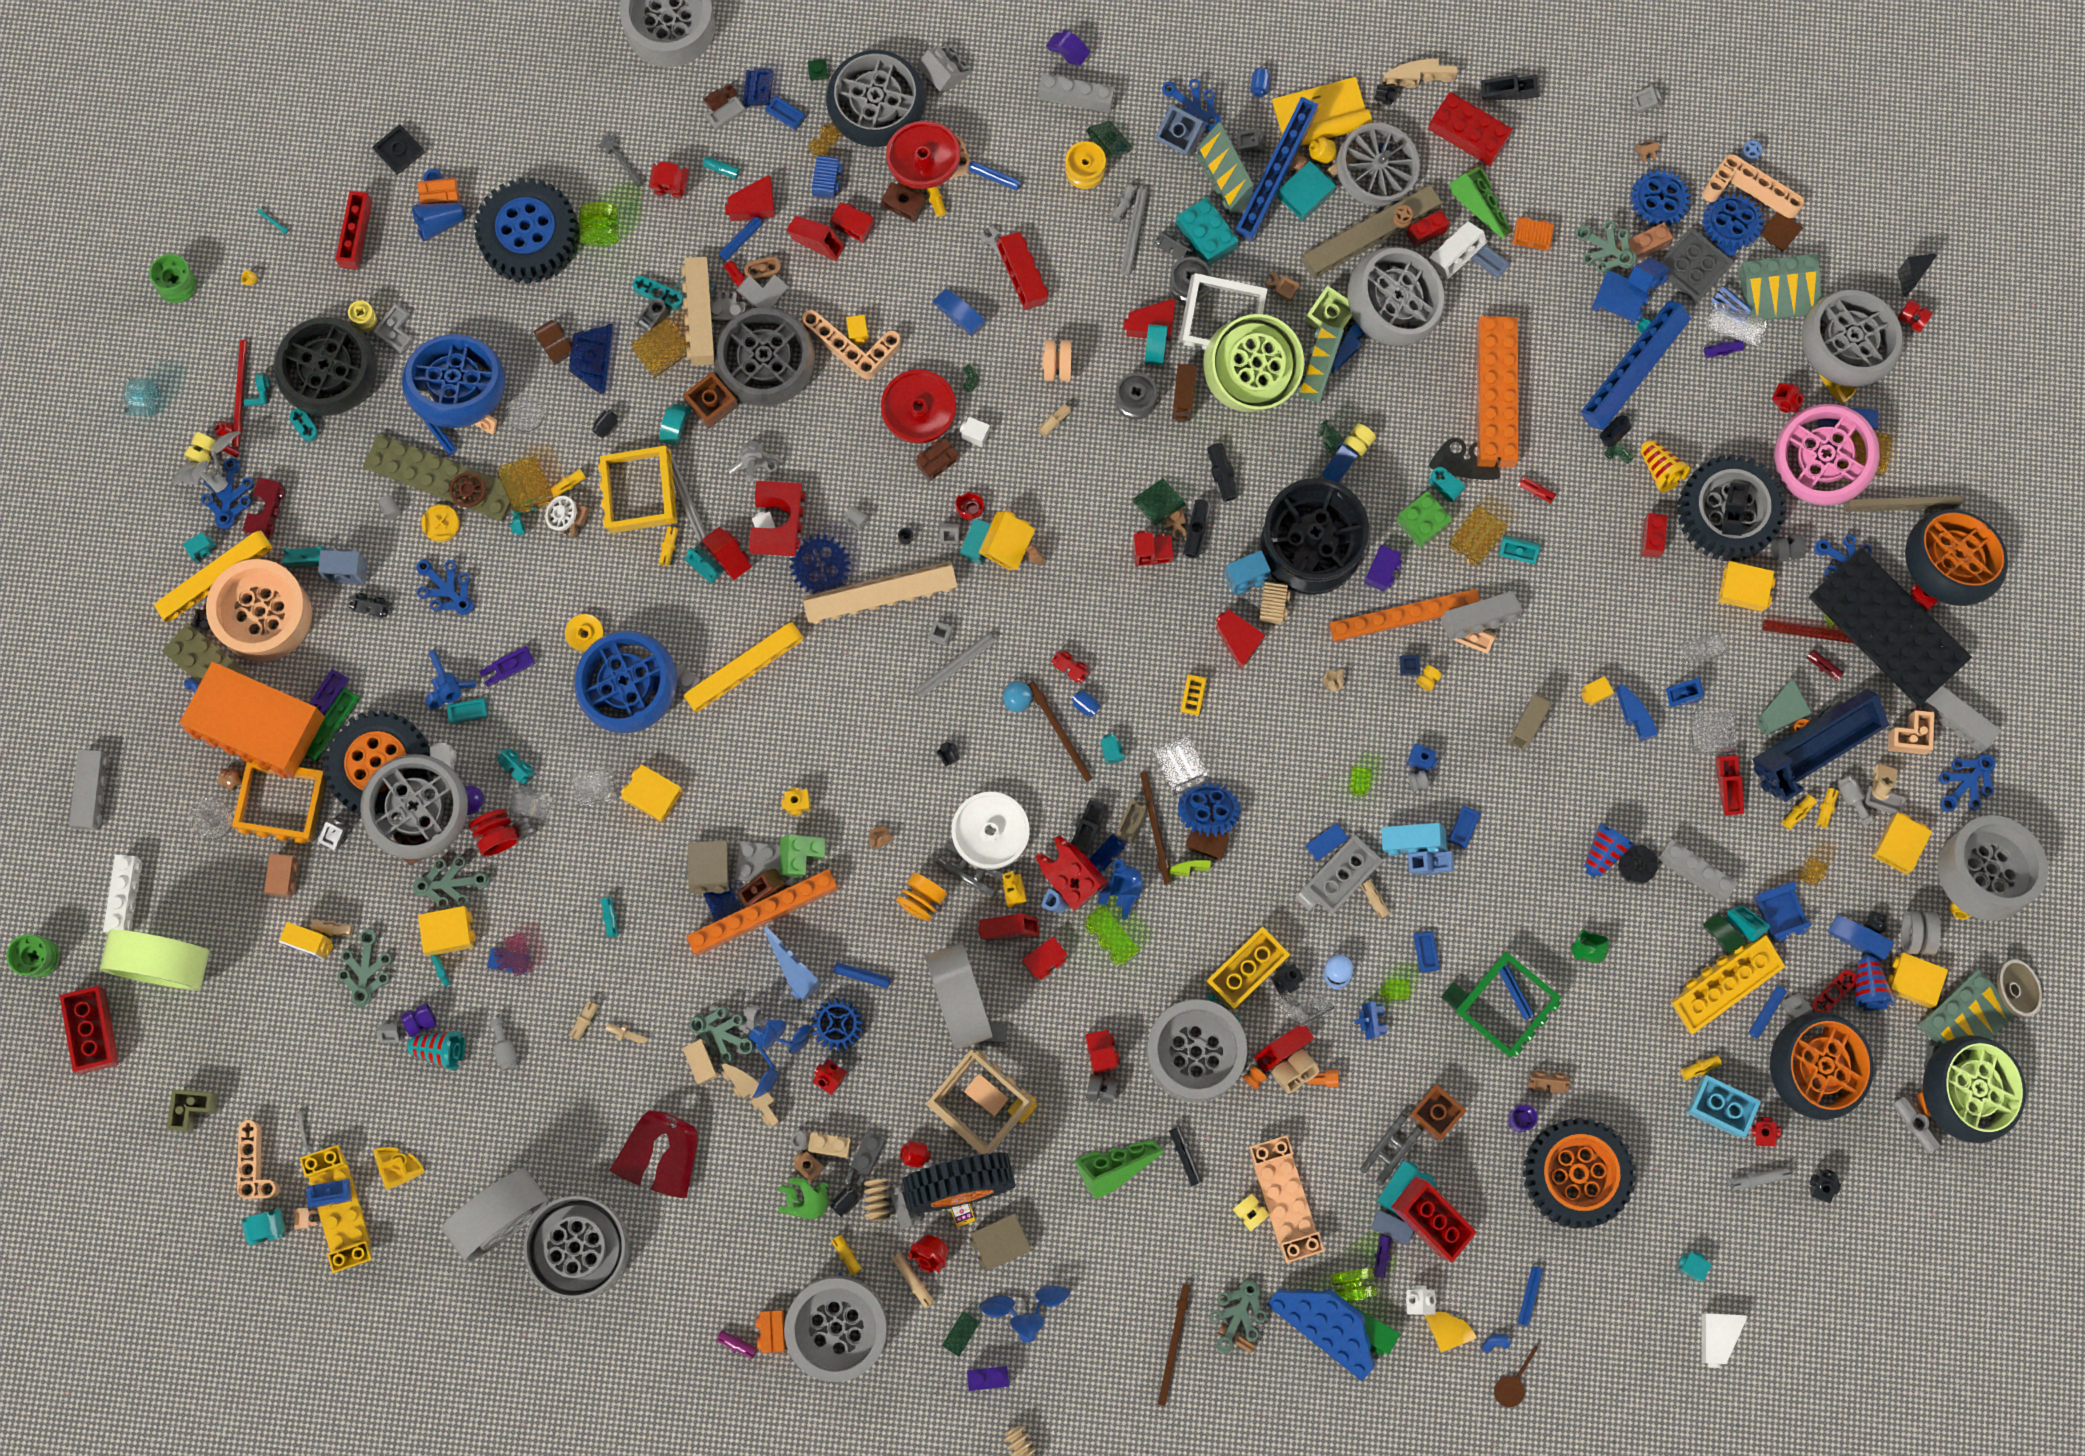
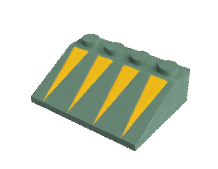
M1219 122L1198 146L1196 158L1200 165L1203 164L1206 178L1208 180L1211 179L1215 195H1219L1221 198L1223 210L1227 211L1229 216L1246 209L1252 197L1254 185L1221 122Z
M1817 254L1743 262L1738 269L1743 301L1753 309L1747 316V322L1806 316L1810 308L1821 299L1820 268Z
M1325 324L1317 327L1314 336L1317 338L1315 345H1311L1308 354L1312 357L1310 363H1305L1303 374L1306 375L1304 381H1300L1296 392H1299V397L1317 403L1321 402L1344 333L1343 329Z
M1978 969L1971 972L1917 1026L1940 1047L1949 1040L1960 1036L1973 1035L1991 1039L2015 1015L2005 1007L1993 983ZM1964 1050L1953 1063L1957 1065L1962 1061L1969 1060L1971 1051Z

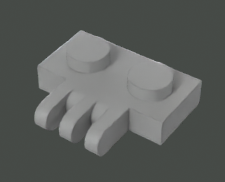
M718 290V301H710L711 322H729L738 314L746 311V303L737 302V291H733V298H730V291H726L725 298H722L723 291Z

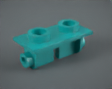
M698 546L694 549L692 547L688 549V555L684 560L710 584L724 572V569Z
M510 748L500 750L501 754L497 757L498 764L507 772L514 768L510 775L520 784H527L529 781L527 777L536 775L532 770V766L527 762H523L515 750Z

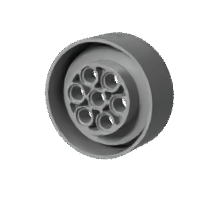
M711 0L620 1V18L626 39L631 49L641 59L650 64L660 67L682 66L700 57L711 44L716 23ZM675 3L679 4V5L676 6V7H673V6H672V5L675 4ZM655 7H661L659 10H654ZM668 19L673 20V21H671V22H669V23H666V22H665V21L668 20ZM649 23H655L652 26H647ZM679 32H684L683 35H677ZM662 35H665V36H666V37L663 38V39H660V38H659V37L662 36Z
M1988 815L1970 821L1944 844L1938 858V875L1945 893L1959 909L1978 919L1999 921L2014 916L2041 894L2048 878V862L2041 844L2027 828L2012 819Z
M963 943L924 955L954 1049L957 1050L993 1038Z
M1200 999L1177 1003L1163 1012L1151 1029L1146 1047L1148 1068L1158 1086L1170 1096L1192 1103L1210 1101L1226 1093L1241 1075L1247 1058L1246 1036L1236 1017L1223 1006ZM1198 1028L1201 1031V1035L1193 1037L1190 1034V1030ZM1214 1037L1217 1039L1218 1045L1210 1047L1207 1040ZM1181 1038L1184 1041V1045L1176 1047L1173 1044V1040ZM1197 1047L1201 1050V1055L1193 1057L1190 1050ZM1177 1057L1182 1058L1184 1066L1176 1067L1173 1062L1174 1059ZM1215 1057L1218 1060V1066L1211 1067L1208 1064V1059ZM1193 1067L1200 1068L1201 1076L1194 1077L1191 1074V1069Z
M521 1168L503 1177L471 1199L454 1213L441 1229L464 1262L468 1263L486 1254L523 1228L542 1208L549 1204V1200L527 1169Z
M582 1196L560 1198L542 1208L531 1221L524 1240V1259L534 1281L545 1291L567 1299H590L608 1291L623 1275L630 1256L629 1234L620 1216L604 1203ZM576 1222H581L583 1225L579 1233L573 1230ZM562 1230L564 1238L562 1241L557 1242L555 1234L557 1231ZM597 1233L599 1241L596 1244H591L590 1236ZM574 1242H578L581 1246L577 1253L571 1251V1246ZM556 1251L562 1253V1258L559 1262L553 1260V1254ZM590 1254H595L597 1257V1261L593 1265H590L587 1261ZM576 1262L578 1271L571 1274L569 1265Z
M840 1275L820 1278L807 1285L791 1304L784 1328L786 1346L794 1362L804 1372L816 1379L828 1382H842L856 1378L872 1367L883 1350L887 1335V1317L884 1306L877 1294L868 1285L855 1278ZM831 1302L839 1304L840 1310L838 1312H831L829 1310ZM854 1309L858 1312L856 1320L848 1318L847 1312ZM820 1314L823 1317L824 1321L821 1325H816L813 1322L812 1318L814 1315ZM839 1322L842 1325V1331L838 1333L832 1331V1323ZM852 1330H858L861 1333L859 1340L851 1339L850 1332ZM817 1335L825 1336L826 1343L824 1345H818L815 1342ZM835 1343H843L845 1350L842 1353H837L834 1350Z

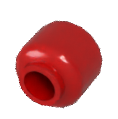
M909 1140L906 1144L902 1145L900 1159L903 1160L906 1166L922 1168L925 1163L929 1162L931 1152L928 1151L925 1143Z

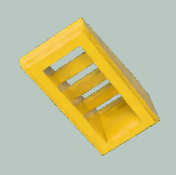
M1187 674L1180 712L1199 716L1207 678ZM1190 681L1200 682L1201 686L1190 685ZM1189 688L1200 690L1199 694L1188 692ZM1187 696L1198 698V702L1187 700ZM1186 703L1197 705L1196 709L1188 708L1185 706Z

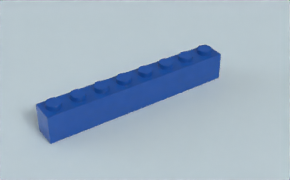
M1301 96L1236 228V235L1251 242L1254 241L1278 193V189L1318 112L1317 103Z
M1668 301L1582 409L1580 413L1590 427L1600 430L1606 428L1691 320L1681 303Z

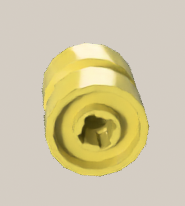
M360 300L350 305L348 316L352 323L362 332H370L377 326L378 318L369 303Z
M1357 423L1350 432L1351 436H1347L1341 446L1343 444L1347 445L1359 455L1357 459H1361L1367 451L1366 446L1370 447L1376 435L1368 427Z
M196 432L191 441L193 445L188 446L184 457L197 463L202 461L209 463L211 460L210 453H212L210 448L215 443V440L205 434Z
M1250 1194L1232 1209L1239 1218L1244 1219L1243 1224L1249 1231H1252L1270 1216L1264 1207L1258 1206L1259 1201L1253 1194ZM1252 1210L1256 1213L1253 1218L1248 1215Z

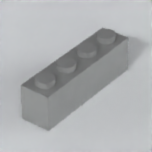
M1042 73L1038 89L1039 100L1105 113L1111 112L1114 87Z
M1511 591L1446 611L1441 619V623L1450 640L1455 638L1462 639L1468 634H1479L1485 629H1495L1507 622L1509 624L1514 623L1519 619L1523 609L1514 592Z
M1941 686L1921 705L1924 711L1934 712V716L1939 719L1942 725L1950 727L1959 738L1967 740L1970 746L1977 751L1983 752L1988 749L2002 731L1944 686Z
M78 750L69 826L75 830L98 831L99 825L102 823L100 812L101 806L104 805L103 787L107 783L105 770L109 766V758L102 751Z
M1672 839L1665 845L1657 857V860L1722 903L1729 898L1738 884Z

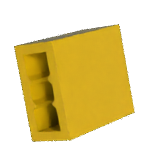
M1011 511L996 512L978 553L1007 570H1018L1026 552L1025 549L1028 547L1035 529L1029 526V522L1016 518L1015 514Z
M1729 561L1724 567L1718 602L1763 612L1767 607H1770L1772 602L1770 591L1774 588L1776 578H1773L1774 571Z
M641 764L639 768L636 767L634 769L629 785L625 784L623 787L621 798L631 806L664 823L683 790L677 784Z
M1896 813L1891 817L1872 856L1907 875L1913 871L1932 831L1928 829L1927 825L1910 820V816L1904 813Z
M465 906L418 915L423 953L427 957L474 948L473 942L476 941L474 930H471L470 925L473 922L472 912L468 911Z
M1904 952L1895 956L1891 967H1893L1892 974H1889L1887 977L1892 994L1928 1008L1935 1007L1948 969Z

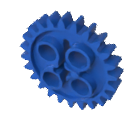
M1656 169L1655 174L1651 170L1647 175L1643 173L1641 179L1638 178L1636 180V184L1633 185V191L1630 194L1633 197L1630 203L1635 204L1632 210H1638L1635 216L1641 215V222L1648 220V226L1652 222L1654 226L1662 223L1666 225L1668 223L1670 227L1674 222L1679 223L1680 218L1683 219L1686 215L1685 213L1688 212V206L1691 203L1688 200L1691 194L1686 193L1689 187H1683L1685 180L1678 181L1680 175L1673 177V171L1668 175L1666 169H1664L1663 173H1660L1659 169ZM1649 186H1653L1656 191L1651 190ZM1667 189L1673 190L1674 194L1669 193ZM1647 203L1652 204L1654 208L1648 207ZM1665 206L1670 207L1672 211L1666 210Z
M1725 193L1723 198L1719 196L1715 202L1707 205L1702 220L1704 224L1703 230H1708L1706 236L1712 235L1711 242L1717 240V246L1721 243L1724 244V249L1728 245L1731 246L1732 250H1734L1735 246L1741 250L1743 244L1749 247L1750 242L1754 244L1756 238H1759L1760 232L1763 229L1764 219H1761L1763 213H1758L1760 206L1754 207L1755 201L1749 203V197L1742 199V194L1739 197H1735V193H1732V196L1729 197Z
M1202 782L1201 787L1194 784V789L1188 787L1187 792L1183 791L1178 803V817H1181V823L1186 822L1185 828L1192 827V833L1196 830L1199 831V835L1206 832L1207 837H1209L1210 833L1217 837V832L1224 835L1225 829L1230 832L1231 827H1236V823L1239 822L1241 813L1240 802L1237 801V796H1232V790L1226 792V786L1221 789L1219 788V783L1213 786L1212 782L1208 786Z

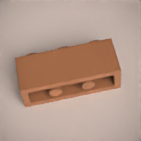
M1662 223L1630 238V250L1636 254L1637 262L1668 247L1673 237L1665 223ZM1621 243L1617 245V249L1622 251Z

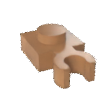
M1270 272L1269 277L1273 278L1274 281L1269 282L1266 280L1264 285L1268 288H1276L1274 294L1291 302L1300 284L1286 276L1279 279L1276 273Z
M576 504L578 514H576L574 524L567 528V530L562 531V533L567 535L571 529L570 536L576 538L578 535V525L584 526L590 509Z
M1181 505L1162 509L1167 529L1173 528L1172 539L1176 540L1177 532H1181L1183 538H1186V530L1181 527V525L1186 524Z
M1032 544L1025 549L1029 553L1027 556L1033 564L1037 563L1042 566L1047 562L1037 546Z

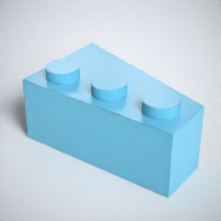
M1440 823L1382 827V848L1389 856L1425 851L1429 853L1447 852V829Z

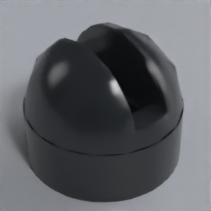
M908 528L901 529L898 532L899 542L903 545L910 544L913 540V532Z

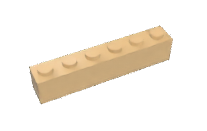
M707 257L684 258L685 265H681L682 276H685L686 281H682L683 293H687V298H683L684 309H688V314H684L685 326L689 325V331H685L686 342H690V347H686L687 359H691V366L714 365Z

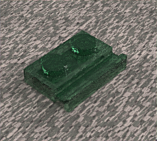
M1325 420L1321 423L1317 436L1319 438L1322 436L1323 447L1328 453H1332L1335 456L1343 445L1344 439L1333 426L1329 427V421Z

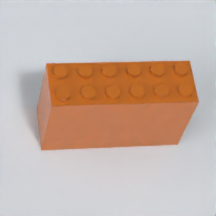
M212 661L179 724L184 728L183 731L188 733V736L193 739L199 740L201 738L211 747L217 748L218 746L229 755L234 756L236 754L240 756V759L245 762L251 763L253 760L263 770L268 771L271 769L281 778L286 779L288 776L293 779L297 767L300 766L325 716L313 705Z

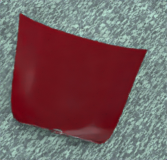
M648 1111L634 1127L609 1171L640 1186L643 1173L649 1165L653 1153L654 1141L662 1134H667L669 1148L661 1156L650 1190L677 1198H687L698 1144L697 1130L694 1126L671 1114ZM666 1116L672 1117L677 1121H672L668 1119ZM670 1123L676 1125V1127L672 1128Z

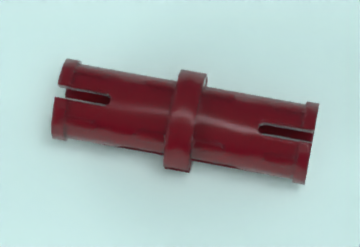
M1815 649L1806 657V659L1820 668L1819 671H1824L1836 682L1844 674V671L1832 664L1829 658H1824Z

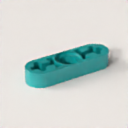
M638 276L632 282L633 289L638 295L650 300L661 299L666 307L677 310L683 305L681 293L644 276ZM644 282L645 287L639 289L637 284ZM661 289L663 294L660 297L653 296V291ZM677 297L679 302L675 301L673 304L670 298L675 299Z

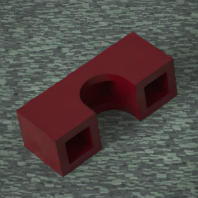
M258 477L253 496L257 501L265 502V508L259 514L247 513L242 529L246 536L256 531H262L269 541L270 536L274 534V522L279 517L280 502L284 499L286 493L284 486L280 482Z

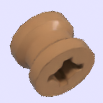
M1406 205L1397 207L1393 216L1394 224L1399 228L1408 227L1413 218L1412 209Z

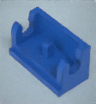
M350 1179L310 1185L306 1188L307 1205L310 1208L352 1201Z

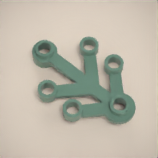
M1609 220L1604 224L1608 243L1595 236L1592 229L1588 226L1581 225L1576 231L1578 239L1584 242L1589 240L1604 249L1594 253H1586L1583 257V261L1586 264L1593 265L1598 259L1614 255L1617 257L1616 259L1608 262L1601 261L1597 265L1598 271L1605 274L1611 268L1621 266L1628 269L1636 263V254L1630 250L1629 246L1631 233L1628 230L1621 229L1618 232V238L1621 239L1622 251L1617 249L1615 239L1617 225L1613 221Z
M456 857L453 861L454 865L440 881L433 882L439 872L444 871L447 867L444 860L437 859L434 862V868L426 877H420L414 881L413 891L420 897H430L437 903L440 909L445 910L450 905L449 900L445 897H440L433 891L442 889L456 900L460 907H466L469 904L468 897L459 894L453 887L475 885L480 889H484L489 885L490 878L486 873L478 872L474 877L453 879L458 871L466 866L464 858ZM458 860H463V864L461 866H457L456 863ZM439 862H443L442 868H437ZM480 876L484 877L482 883L477 881ZM424 883L425 888L420 890L419 885ZM461 898L466 899L465 904H460ZM442 900H446L444 907L440 906Z
M371 930L362 931L359 937L360 942L364 944L361 967L355 961L351 951L344 950L340 955L342 961L346 962L359 977L358 986L351 979V973L347 970H341L338 973V978L352 991V1002L360 1007L370 1002L371 993L381 985H387L390 982L388 974L380 973L377 979L367 986L368 978L384 965L388 966L393 961L391 955L384 953L378 961L369 967L372 945L377 940L376 934ZM371 935L372 940L367 942L366 937ZM346 953H350L348 960L344 959ZM385 956L389 957V961L387 963L383 962V958ZM346 972L348 974L347 978L342 979V974ZM382 976L387 977L385 982L380 981ZM363 993L365 995L364 999L359 1000L358 996Z
M719 1007L716 1012L706 1017L704 1015H696L690 1021V1029L694 1033L699 1034L701 1039L705 1040L706 1044L704 1045L709 1056L716 1055L719 1049L723 1063H731L734 1060V1053L728 1051L724 1040L737 1045L742 1054L753 1053L756 1049V1043L751 1039H742L726 1032L734 1026L744 1025L746 1019L743 1014H735L732 1019L717 1027L710 1025V1023L717 1019H725L729 1016V1009L727 1007ZM708 1033L713 1035L716 1044L711 1043Z
M1245 1281L1242 1283L1240 1290L1228 1294L1225 1292L1220 1293L1217 1302L1221 1306H1226L1229 1301L1242 1299L1237 1306L1220 1312L1214 1310L1209 1315V1320L1213 1324L1233 1316L1225 1336L1219 1338L1216 1344L1217 1350L1222 1354H1228L1232 1350V1338L1241 1320L1246 1331V1339L1254 1342L1258 1338V1331L1253 1328L1246 1310L1249 1302L1255 1313L1254 1321L1256 1323L1262 1324L1267 1318L1266 1313L1261 1310L1257 1299L1260 1294V1288L1254 1281ZM1251 1287L1254 1292L1248 1293L1246 1289ZM1225 1296L1227 1302H1222L1220 1297ZM1217 1314L1219 1319L1213 1320L1212 1315ZM1257 1314H1262L1264 1319L1258 1320ZM1254 1332L1256 1337L1250 1338L1248 1333ZM1227 1341L1229 1347H1223L1222 1342Z

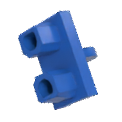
M1375 1001L1362 1004V1011H1359V1019L1354 1020V1024H1360L1361 1031H1365L1366 1040L1374 1039L1387 1033V1025L1385 1023H1378L1377 1017L1384 1015V1005L1376 1004Z

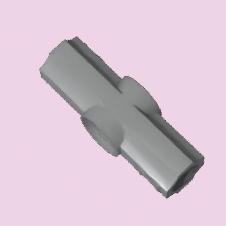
M1908 1094L1892 1103L1905 1121L1907 1129L1915 1135L1928 1154L1943 1144L1929 1125L1928 1118L1921 1114ZM1915 1119H1918L1921 1122L1920 1129L1915 1127Z

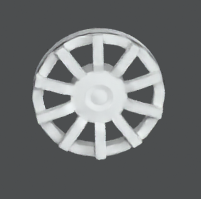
M567 496L554 498L546 509L545 519L547 525L556 531L567 530V528L574 524L576 514H578L576 503Z

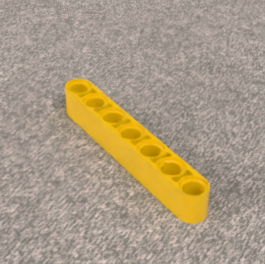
M262 531L252 533L158 600L154 607L164 622L174 620L208 596L213 583L226 569L242 561L260 559L272 549L271 544Z
M793 622L786 624L686 692L684 695L685 700L694 712L702 710L798 645L804 639L803 635Z

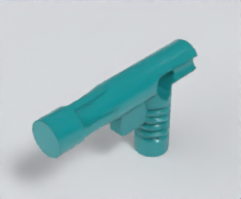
M436 954L431 955L430 957L436 968L437 976L441 979L443 986L451 985L439 956Z

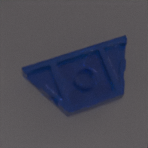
M613 324L592 328L585 332H577L572 337L568 371L601 395L605 393Z

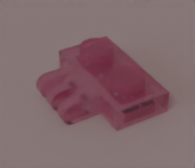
M520 933L504 938L506 948L494 952V956L503 955V957L496 959L497 964L505 962V965L499 966L498 970L503 971L512 968L515 977L533 972L534 968L524 934Z

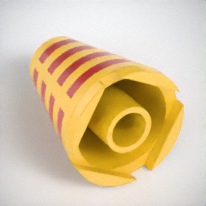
M1648 440L1642 444L1640 453L1659 492L1665 493L1679 485L1678 480L1682 479L1684 481L1689 475L1691 468L1657 441Z

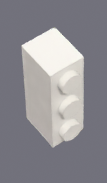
M1468 221L1461 226L1454 235L1447 239L1429 257L1430 263L1436 272L1449 279L1487 243L1484 231Z

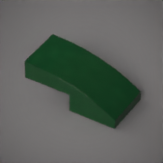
M1719 913L1703 924L1704 929L1717 939L1718 945L1730 955L1736 949L1746 944L1741 935Z

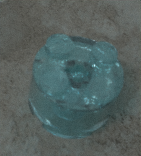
M128 378L129 382L126 381L124 402L128 404V408H125L126 415L156 416L157 405H154L155 398L159 397V387H156L155 381L153 379Z

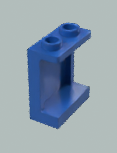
M1608 270L1591 309L1597 312L1599 308L1630 320L1629 324L1633 326L1635 321L1640 320L1643 311L1640 309L1642 304H1647L1650 295L1647 294L1648 292H1644L1629 283L1628 278Z
M1795 881L1765 891L1754 897L1762 919L1770 925L1767 931L1772 941L1778 939L1779 942L1790 938L1789 934L1795 932L1797 935L1808 932V927L1812 926L1811 922H1807L1795 893L1797 889Z

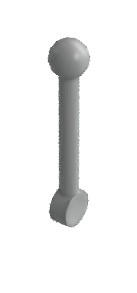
M297 1111L296 1115L303 1142L302 1150L307 1152L310 1147L306 1141L302 1111Z

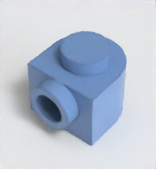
M1048 888L1041 906L1049 911L1063 913L1067 909L1068 903L1056 890Z

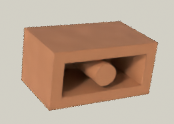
M269 854L264 893L271 896L292 897L297 885L296 881H294L295 873L299 871L297 858L289 855Z

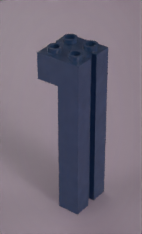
M1865 689L1752 759L1755 765L1753 768L1761 779V788L1765 792L1771 793L1775 798L1786 802L1804 791V788L1797 784V782L1890 726L1878 694Z

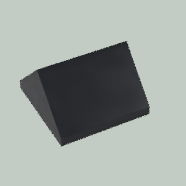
M1936 254L1908 257L1897 272L1904 297H1907L1936 258Z

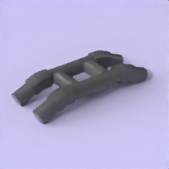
M948 840L945 843V847L960 856L954 843ZM939 856L934 862L947 872L992 897L997 895V890L981 882V878L987 872L1003 880L1002 875L1005 874L999 869L986 870L978 868L972 877L963 872L968 864L963 858L957 867Z
M1402 1113L1360 1167L1362 1173H1367L1377 1158L1384 1161L1387 1166L1376 1180L1379 1186L1384 1184L1423 1132V1129L1417 1126L1405 1142L1396 1137L1395 1134L1407 1120V1117ZM1389 1142L1399 1148L1393 1158L1383 1152Z

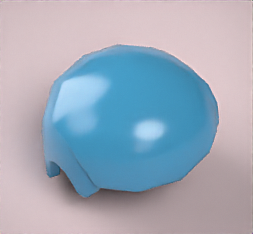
M1013 681L1008 684L1003 693V703L1011 712L1020 713L1026 710L1032 700L1030 687L1020 681Z

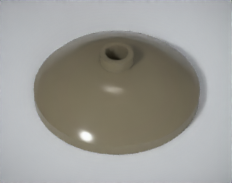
M2012 959L2004 962L1997 974V990L2001 1001L2016 1016L2027 1018L2035 1015L2042 1004V990L2036 974L2021 960Z

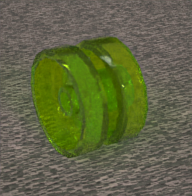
M1373 1267L1330 1274L1331 1285H1344V1289H1338L1334 1292L1348 1303L1378 1296L1376 1285L1363 1284V1282L1375 1278Z

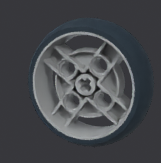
M868 50L847 58L835 70L828 84L826 105L833 124L846 138L863 146L883 147L888 145L891 137L900 128L921 120L925 107V89L918 72L907 60L889 51ZM868 70H874V71H872V72H867V73H865V74L859 76L855 81L850 80V79H852L854 76H856V75H858V74H860V73H862V72H865V71H868ZM894 74H897L906 81L911 88L912 96L903 94L900 85L893 78ZM880 80L885 81L883 84L877 83ZM856 92L862 93L859 96L854 95ZM839 101L849 103L851 111L859 119L857 124L845 116L840 108ZM892 101L897 102L896 105H891L889 103ZM869 113L875 114L872 117L866 116ZM896 116L902 117L891 125L877 128V126L891 122Z

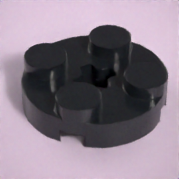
M1633 845L1619 859L1618 871L1625 881L1639 885L1650 881L1657 872V858L1646 846ZM1634 860L1642 862L1641 870L1638 867H1633L1635 864Z

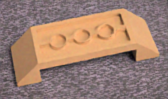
M1288 1135L1249 1147L1259 1186L1285 1262L1289 1263L1325 1252L1319 1232L1316 1231L1294 1163L1293 1151Z

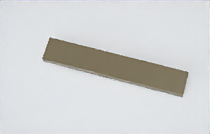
M1963 496L1851 499L1844 504V511L1957 509L1963 503Z

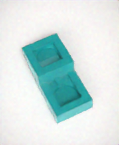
M1149 324L1145 364L1163 365L1167 326Z

